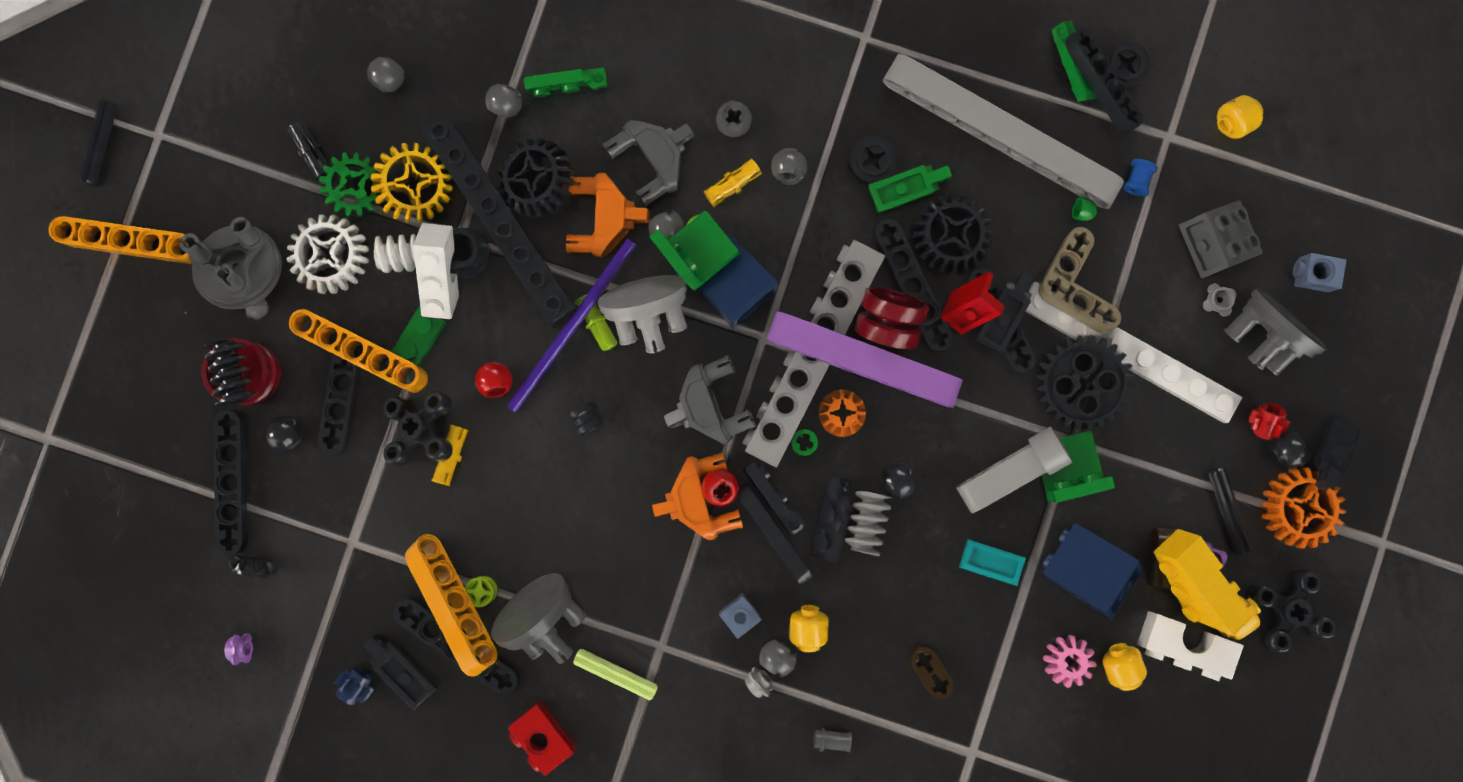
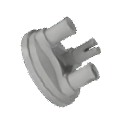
M661 275L631 281L611 289L598 300L600 312L604 314L607 320L615 322L620 345H629L638 340L632 322L636 321L637 328L641 329L647 353H655L653 340L655 341L657 352L665 349L659 328L661 322L660 314L664 312L669 332L677 333L687 329L681 306L686 298L687 285L680 276Z

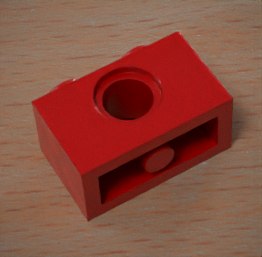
M541 700L508 727L510 730L509 737L518 748L522 747L529 755L527 760L530 766L536 772L541 771L544 777L573 755L577 748ZM535 733L544 734L548 741L547 745L538 746L535 744L533 735Z

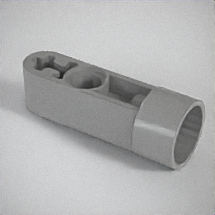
M1051 426L1029 438L1030 444L956 487L971 513L983 509L1046 472L1052 475L1073 463L1070 455Z

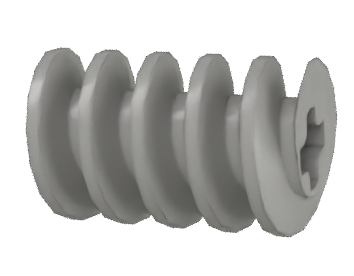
M856 491L855 495L862 499V502L853 503V507L860 511V513L850 516V519L855 521L857 525L848 526L847 530L854 534V537L845 538L844 542L852 546L851 550L880 556V552L874 549L873 546L883 544V541L876 537V534L886 532L878 524L879 522L888 521L889 518L882 514L881 511L891 510V506L884 502V499L892 497L867 491Z

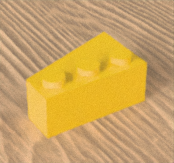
M1177 529L1154 551L1160 563V570L1166 575L1171 584L1172 593L1178 598L1183 608V614L1190 621L1200 622L1234 636L1258 612L1252 604L1245 605L1237 594L1240 590L1239 586L1235 581L1229 584L1220 572L1223 565L1201 536Z

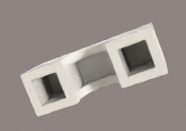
M422 223L413 244L422 317L451 319L459 298L457 274L450 273L451 260L455 251L453 228L447 225Z
M1148 611L1137 645L1146 648V655L1162 661L1164 655L1175 659L1173 665L1191 671L1192 666L1203 669L1201 675L1216 681H1220L1221 676L1232 680L1244 645L1204 631L1200 644L1188 650L1183 643V633L1186 624Z

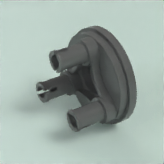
M244 217L234 219L230 226L213 232L203 242L192 233H188L181 238L184 243L179 242L180 248L189 255L192 261V276L196 289L208 302L220 308L242 309L258 303L273 290L281 275L282 256L277 244L267 233L253 227Z
M1255 288L1250 293L1252 297L1242 308L1243 312L1224 329L1233 340L1239 343L1256 324H1261L1268 332L1266 335L1267 339L1248 356V359L1254 365L1257 364V367L1261 370L1266 366L1276 376H1279L1296 357L1301 358L1305 354L1310 358H1314L1317 354L1321 355L1327 350L1325 345L1303 323L1259 288Z
M551 573L530 582L507 602L494 621L491 636L500 647L508 650L523 649L532 660L541 656L544 649H546L558 664H562L565 660L561 656L564 655L568 660L573 650L557 635V629L554 625L563 616L571 627H576L585 619L586 613L571 599L572 595L567 581L560 574Z

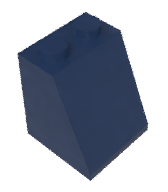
M730 234L728 238L739 250V255L697 289L728 325L734 329L777 292L779 283Z
M1074 523L1072 528L1067 527L1061 534L1058 541L1061 545L1057 551L1049 553L1042 565L1045 568L1042 573L1061 588L1108 619L1113 620L1144 570L1139 560L1079 524Z

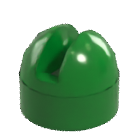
M1078 197L1073 206L1072 218L1079 221L1093 219L1097 214L1095 202L1089 198Z

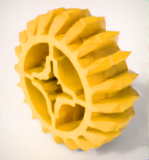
M402 143L401 153L398 152L396 147H390L392 158L382 153L380 158L385 165L377 162L374 164V169L381 174H371V180L380 183L371 187L372 192H382L381 195L376 197V203L379 204L387 201L383 211L387 213L394 208L396 211L394 212L393 219L395 220L399 218L400 213L406 214L405 223H410L411 215H415L416 221L421 223L423 221L422 213H425L427 218L433 219L434 213L431 208L441 213L443 207L438 201L448 203L450 200L442 192H452L453 186L444 183L450 181L452 176L449 173L442 174L446 167L443 163L437 165L440 159L438 155L435 154L432 158L429 157L431 148L428 146L424 149L423 153L418 152V143H414L413 151H408V145ZM412 161L425 165L433 175L418 172ZM403 162L404 175L395 178L394 181L387 182L389 171L395 165ZM409 171L410 176L419 181L415 193L413 189L405 185L408 180ZM436 184L435 195L428 202L421 204L420 191ZM390 191L405 193L409 197L412 206L399 202Z

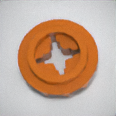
M843 389L829 393L822 400L819 407V419L824 429L830 434L839 437L850 436L856 433L864 424L866 417L863 400L854 392ZM841 400H843L846 410L855 411V414L845 418L844 426H842L839 416L830 415V412L839 410Z

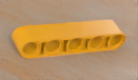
M65 216L53 219L49 225V235L54 241L74 248L192 264L187 253L181 254L179 242L184 243L181 238L185 235L182 233ZM72 227L71 235L66 237L67 230ZM101 231L100 239L95 242L96 233ZM130 235V242L124 246L125 237ZM159 238V246L153 251V242Z
M297 310L290 316L289 327L294 334L370 373L413 393L423 390L427 385L428 375L426 371L412 362L308 310ZM311 319V327L304 332V323ZM337 332V340L330 345V335ZM363 345V353L355 358L354 351L356 347ZM388 357L389 366L384 371H381L380 362ZM414 370L416 374L415 380L410 384H406V375Z
M423 534L407 549L405 553L406 563L461 670L468 676H478L495 663L497 659L496 647L442 543L434 535Z

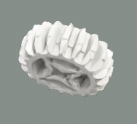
M319 215L318 223L313 218H308V228L298 225L302 233L300 236L296 234L291 235L296 244L287 246L289 251L294 252V255L287 257V261L295 264L290 271L293 274H299L297 277L299 283H306V288L312 291L317 288V291L321 294H325L327 289L330 293L336 294L338 286L344 291L348 290V280L354 284L358 283L354 275L356 272L362 275L365 274V270L360 268V264H367L369 260L361 256V254L368 252L369 248L361 245L366 238L362 234H357L359 231L357 226H350V221L346 218L339 221V217L336 215H331L329 220L325 215ZM329 232L341 233L336 238L332 237L325 242L318 238ZM348 244L349 256L345 264V262L343 261V253L347 249L346 245ZM312 246L313 256L308 260L309 248ZM321 246L327 250H330L329 253L331 255V258L335 262L326 259L327 255L325 254V251L321 248ZM329 267L339 271L328 277L316 276L320 270L324 271Z

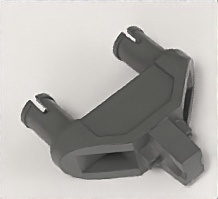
M630 120L622 127L623 131L602 144L612 160L632 145L635 147L638 145L657 173V178L635 191L640 200H642V203L647 207L648 204L664 193L670 194L678 190L681 153L686 150L683 145L694 137V133L687 123L673 131L671 127L665 130L657 125Z
M729 355L707 365L703 363L696 364L690 369L679 397L680 402L677 403L678 409L664 415L667 427L674 429L684 425L685 429L694 428L722 444L730 442L733 439V435L756 427L755 420H751L754 417L749 409L726 420L722 416L711 385L713 381L735 373V367H731L733 362Z

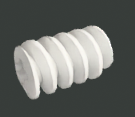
M403 234L399 235L398 243H394L393 237L388 235L386 244L382 243L380 236H376L374 259L377 269H381L384 273L391 272L392 268L395 272H401L403 268L408 272H412L416 267L413 249L416 235L411 234L409 243H406Z

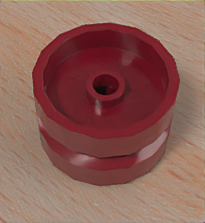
M880 287L866 288L862 299V306L867 311L858 314L854 331L868 340L900 349L917 348L921 330L916 325L925 322L929 305L903 292Z
M239 338L225 339L244 343L245 346L237 350V354L247 355V359L239 362V365L250 368L249 371L242 374V378L252 379V382L244 386V389L255 392V394L247 398V401L238 405L251 406L261 404L272 397L279 387L282 375L280 362L274 352L263 344ZM204 357L201 368L203 384L213 396V390L220 386L211 384L210 379L217 374L208 372V366L215 362L207 361Z

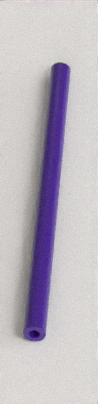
M627 238L508 403L507 407L514 412L519 410L637 245Z

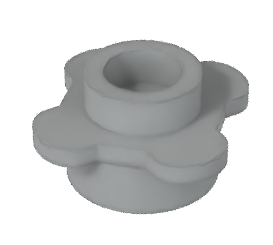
M1216 283L1209 285L1207 288L1209 293L1207 300L1203 302L1204 310L1207 312H1219L1223 317L1230 315L1232 312L1231 307L1234 305L1237 296L1235 290L1220 287ZM1218 297L1222 299L1221 303L1217 301Z
M754 666L752 672H749L748 677L745 678V683L756 697L760 698L763 695L768 697L770 695L769 691L773 690L772 679L767 672Z

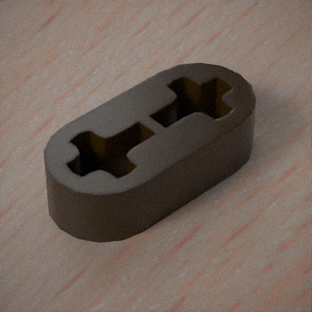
M925 645L915 647L909 655V662L932 697L936 699L948 698L953 693L954 682L946 668L930 647ZM920 652L924 655L930 654L931 656L927 659L932 667L929 671L922 664L916 665ZM936 674L941 681L947 680L944 684L945 690L943 692H940L938 689L933 691L932 688L935 686V682L931 677L932 675Z

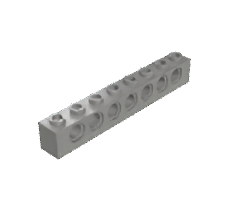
M853 240L850 247L844 244L837 258V261L841 262L837 273L831 270L823 285L828 288L824 298L817 297L810 310V313L815 315L811 323L817 325L820 320L827 319L833 324V331L845 335L862 302L865 289L870 287L885 255L856 240ZM847 268H855L860 274V279L851 282L846 279L844 271ZM837 293L844 295L847 301L846 306L843 308L835 307L831 303L832 295ZM792 350L789 351L783 365L788 367L784 376L777 375L769 390L774 393L770 403L768 404L764 401L756 415L757 418L761 419L756 430L750 428L742 442L747 446L745 452L776 468L830 365L820 360H808L803 354ZM795 371L803 372L807 382L802 387H796L791 383L790 375ZM782 397L789 398L793 402V410L787 414L781 413L776 406L778 399ZM773 423L779 427L780 435L777 439L768 440L764 437L763 428L766 424Z

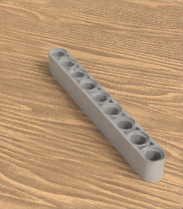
M898 54L883 78V83L893 91L1071 192L1093 200L1098 207L1110 209L1124 184V180L1114 172L906 55Z

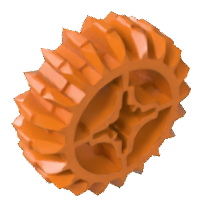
M1301 468L1300 471L1297 469L1288 470V475L1280 473L1277 475L1279 482L1276 480L1268 482L1272 491L1265 490L1263 492V495L1269 499L1268 502H1262L1260 505L1263 508H1267L1268 513H1264L1261 517L1271 520L1266 528L1270 531L1276 530L1274 537L1278 540L1284 539L1285 545L1293 546L1295 544L1297 548L1302 549L1307 545L1310 548L1318 547V541L1325 544L1329 542L1328 535L1335 536L1338 534L1334 525L1342 526L1344 524L1338 516L1339 514H1345L1347 511L1339 508V503L1344 502L1346 499L1336 497L1341 488L1332 486L1324 492L1316 487L1315 483L1319 470L1311 472L1309 468ZM1304 484L1303 489L1299 490L1295 497H1287L1294 487ZM1318 498H1320V500H1321L1322 508L1320 507V505H1319V503H1318ZM1300 507H1304L1305 510L1310 511L1311 513L1304 512V510ZM1284 508L1288 512V519L1285 517ZM1310 520H1319L1313 528L1302 532L1303 527L1308 526Z

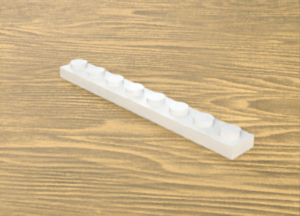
M1036 281L1032 283L1028 290L1032 294L1030 298L1031 303L1026 313L1076 340L1078 334L1082 335L1084 342H1087L1090 334L1095 336L1096 344H1098L1102 337L1107 339L1106 348L1116 344L1118 347L1114 354L1116 355L1121 352L1126 354V357L1121 362L1131 363L1130 371L1222 423H1229L1242 399L1241 396L1118 327L1107 334L1096 332L1045 302L1039 295L1038 289L1040 284ZM1073 303L1076 309L1080 311L1086 310L1078 306L1077 304ZM1103 319V321H1102L1104 324L1109 323V322L1105 321L1104 319Z

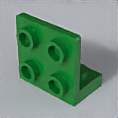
M707 211L702 212L674 236L670 234L666 237L659 229L649 236L675 271L693 291L740 253Z
M1091 431L1059 438L1073 463L1052 475H1049L1048 472L1041 475L1047 501L1053 503L1115 488L1112 476H1103Z

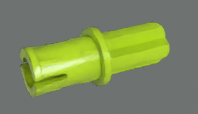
M586 295L577 299L575 304L579 306ZM595 303L584 318L587 323L585 327L591 330L601 350L607 351L615 347L617 341L605 321V316H602Z

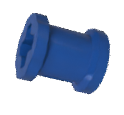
M1133 159L1131 162L1133 168L1128 182H1125L1122 188L1133 195L1148 196V185L1152 174L1157 172L1158 166L1147 160Z

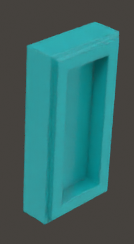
M967 539L959 568L1018 586L1026 558Z

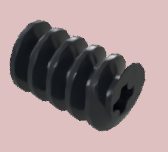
M220 340L203 345L204 349L212 350L205 355L206 360L215 362L208 366V372L217 374L210 379L212 385L220 386L213 390V396L223 398L215 403L217 407L247 401L248 397L255 394L253 390L244 389V386L252 382L250 378H242V374L249 371L250 368L239 365V362L247 359V355L237 354V350L245 346L244 343L234 342V340Z

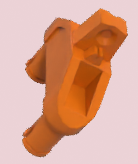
M598 173L595 177H570L576 184L569 186L571 194L595 195L596 208L595 230L593 234H567L566 241H570V244L566 243L567 253L585 252L592 253L596 257H605L629 233V229H634V223H649L650 210L648 208L635 207V202L628 201L606 173Z
M723 452L700 459L693 456L687 457L671 493L665 494L667 501L652 505L654 516L657 517L670 513L672 520L679 519V521L709 541L718 537L717 534L743 528L741 520L728 522L729 520L740 518L738 509L713 517L712 514L709 515L705 498L702 496L700 482L702 476H706L710 471L716 469L728 470L726 462L713 465L714 462L725 460Z

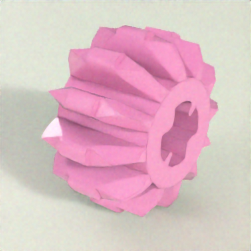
M1068 635L1066 642L1061 637L1056 638L1058 647L1051 644L1047 645V649L1052 652V655L1043 656L1044 661L1051 663L1045 668V671L1048 674H1054L1052 680L1058 684L1063 680L1064 686L1070 688L1073 680L1078 686L1083 685L1081 677L1083 675L1089 679L1092 678V674L1087 669L1097 665L1096 662L1089 660L1093 656L1094 651L1090 648L1085 649L1087 644L1085 640L1080 639L1076 642L1075 636ZM1067 656L1071 657L1074 661L1072 666H1069L1065 661Z

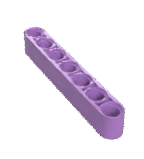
M776 311L767 337V341L950 408H954L963 382L962 379L783 312Z

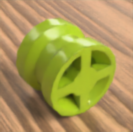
M485 575L470 580L465 586V590L474 607L488 605L495 600L498 594V586L495 580Z

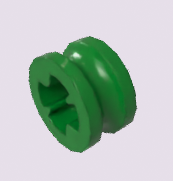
M799 430L793 435L791 446L798 455H811L818 447V439L815 433L810 430ZM802 434L809 435V441L813 443L811 449L806 447V451H801L800 444L796 443L798 436L803 438Z

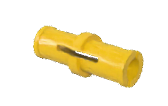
M751 158L732 173L728 171L724 174L723 179L703 192L711 205L715 207L732 194L740 193L742 187L762 175V172Z
M451 424L446 439L452 444V455L446 461H438L434 476L431 479L433 482L449 487L457 461L461 462L462 456H460V452L469 431Z

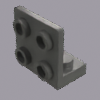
M1240 200L1205 212L1178 225L1201 279L1263 254L1260 240L1255 234L1249 221L1248 212Z

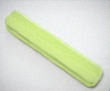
M580 649L574 658L573 663L576 666L648 700H652L658 686L655 683L584 649Z

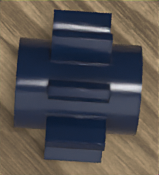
M353 667L351 671L345 669L334 681V684L339 687L335 694L349 705H355L357 701L363 703L374 690V688L369 686L372 677L358 667Z

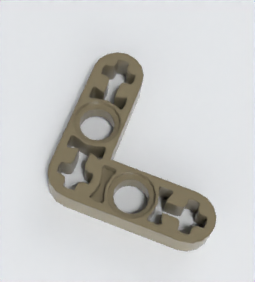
M1077 227L1065 237L1039 285V295L1048 304L1101 334H1107L1120 324L1121 314L1114 305L1074 283L1095 242L1091 231L1084 227ZM1079 237L1082 239V246L1075 253L1071 250L1077 243L1076 238ZM1060 259L1070 260L1073 264V271H1064L1060 266ZM1052 284L1057 285V292L1055 294L1050 292ZM1069 291L1071 294L1064 301L1065 293ZM1080 297L1085 300L1086 310L1080 311L1076 309L1073 305V298ZM1096 307V310L1093 312L1095 314L1090 316L1089 313ZM1104 313L1108 315L1107 320L1109 321V323L1104 324L1102 322V315Z

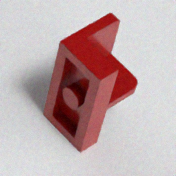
M988 271L953 290L948 297L940 318L962 335L1000 316L1005 306L988 292L994 275Z

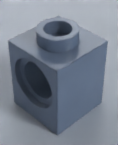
M1315 253L1299 257L1293 268L1294 286L1328 293L1342 289L1347 259ZM1314 266L1318 267L1321 272L1320 279L1314 275Z
M743 593L719 611L720 617L737 639L761 621V616Z

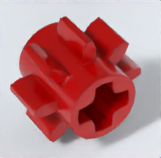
M1265 403L1263 406L1259 405L1257 410H1252L1248 420L1250 423H1253L1251 429L1254 434L1265 440H1272L1275 437L1279 438L1281 433L1286 434L1290 421L1285 419L1287 413L1284 408L1274 403Z

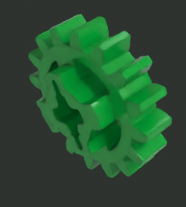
M346 152L342 153V161L332 157L331 163L333 167L324 165L323 171L327 176L319 177V182L326 184L325 187L319 189L320 194H328L325 204L330 205L334 203V212L336 214L341 209H344L345 216L348 218L351 211H355L358 217H362V209L364 208L369 213L373 212L371 203L377 204L375 201L377 194H382V192H371L368 197L364 190V185L371 180V174L378 172L374 169V166H369L370 158L367 157L364 161H360L359 153L356 152L353 159H349ZM353 166L362 170L359 172L351 171L347 167ZM336 173L340 180V185L332 190L331 182ZM348 179L351 182L360 181L357 185V191L353 188L345 189ZM372 181V186L380 183ZM345 198L353 199L357 204H348L342 200Z

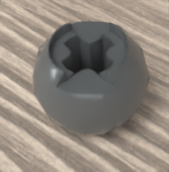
M389 57L375 58L370 62L367 69L368 80L382 92H395L402 86L405 79L403 68Z
M497 83L492 85L486 92L485 103L487 109L501 117L510 118L516 116L522 107L523 99L520 92L508 85Z
M731 100L723 103L717 110L715 116L716 125L725 136L740 137L750 129L752 113L744 103ZM730 114L734 117L739 115V123L737 125L735 122L728 123Z
M784 148L773 156L771 161L772 175L781 181L782 184H797L807 173V159L802 153L797 152V149Z
M675 211L664 212L650 219L648 226L649 234L652 235L659 229L666 237L670 234L674 236L685 227L682 217Z
M774 639L762 647L759 663L772 674H778L780 677H783L794 669L796 652L784 643H779Z

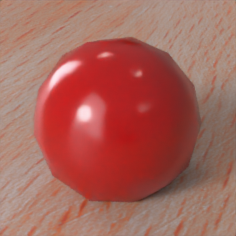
M487 362L479 367L475 375V385L484 397H500L509 392L512 386V374L503 363Z
M716 469L710 471L704 477L701 485L702 496L714 506L723 507L729 505L737 497L739 491L738 480L734 474L727 470Z

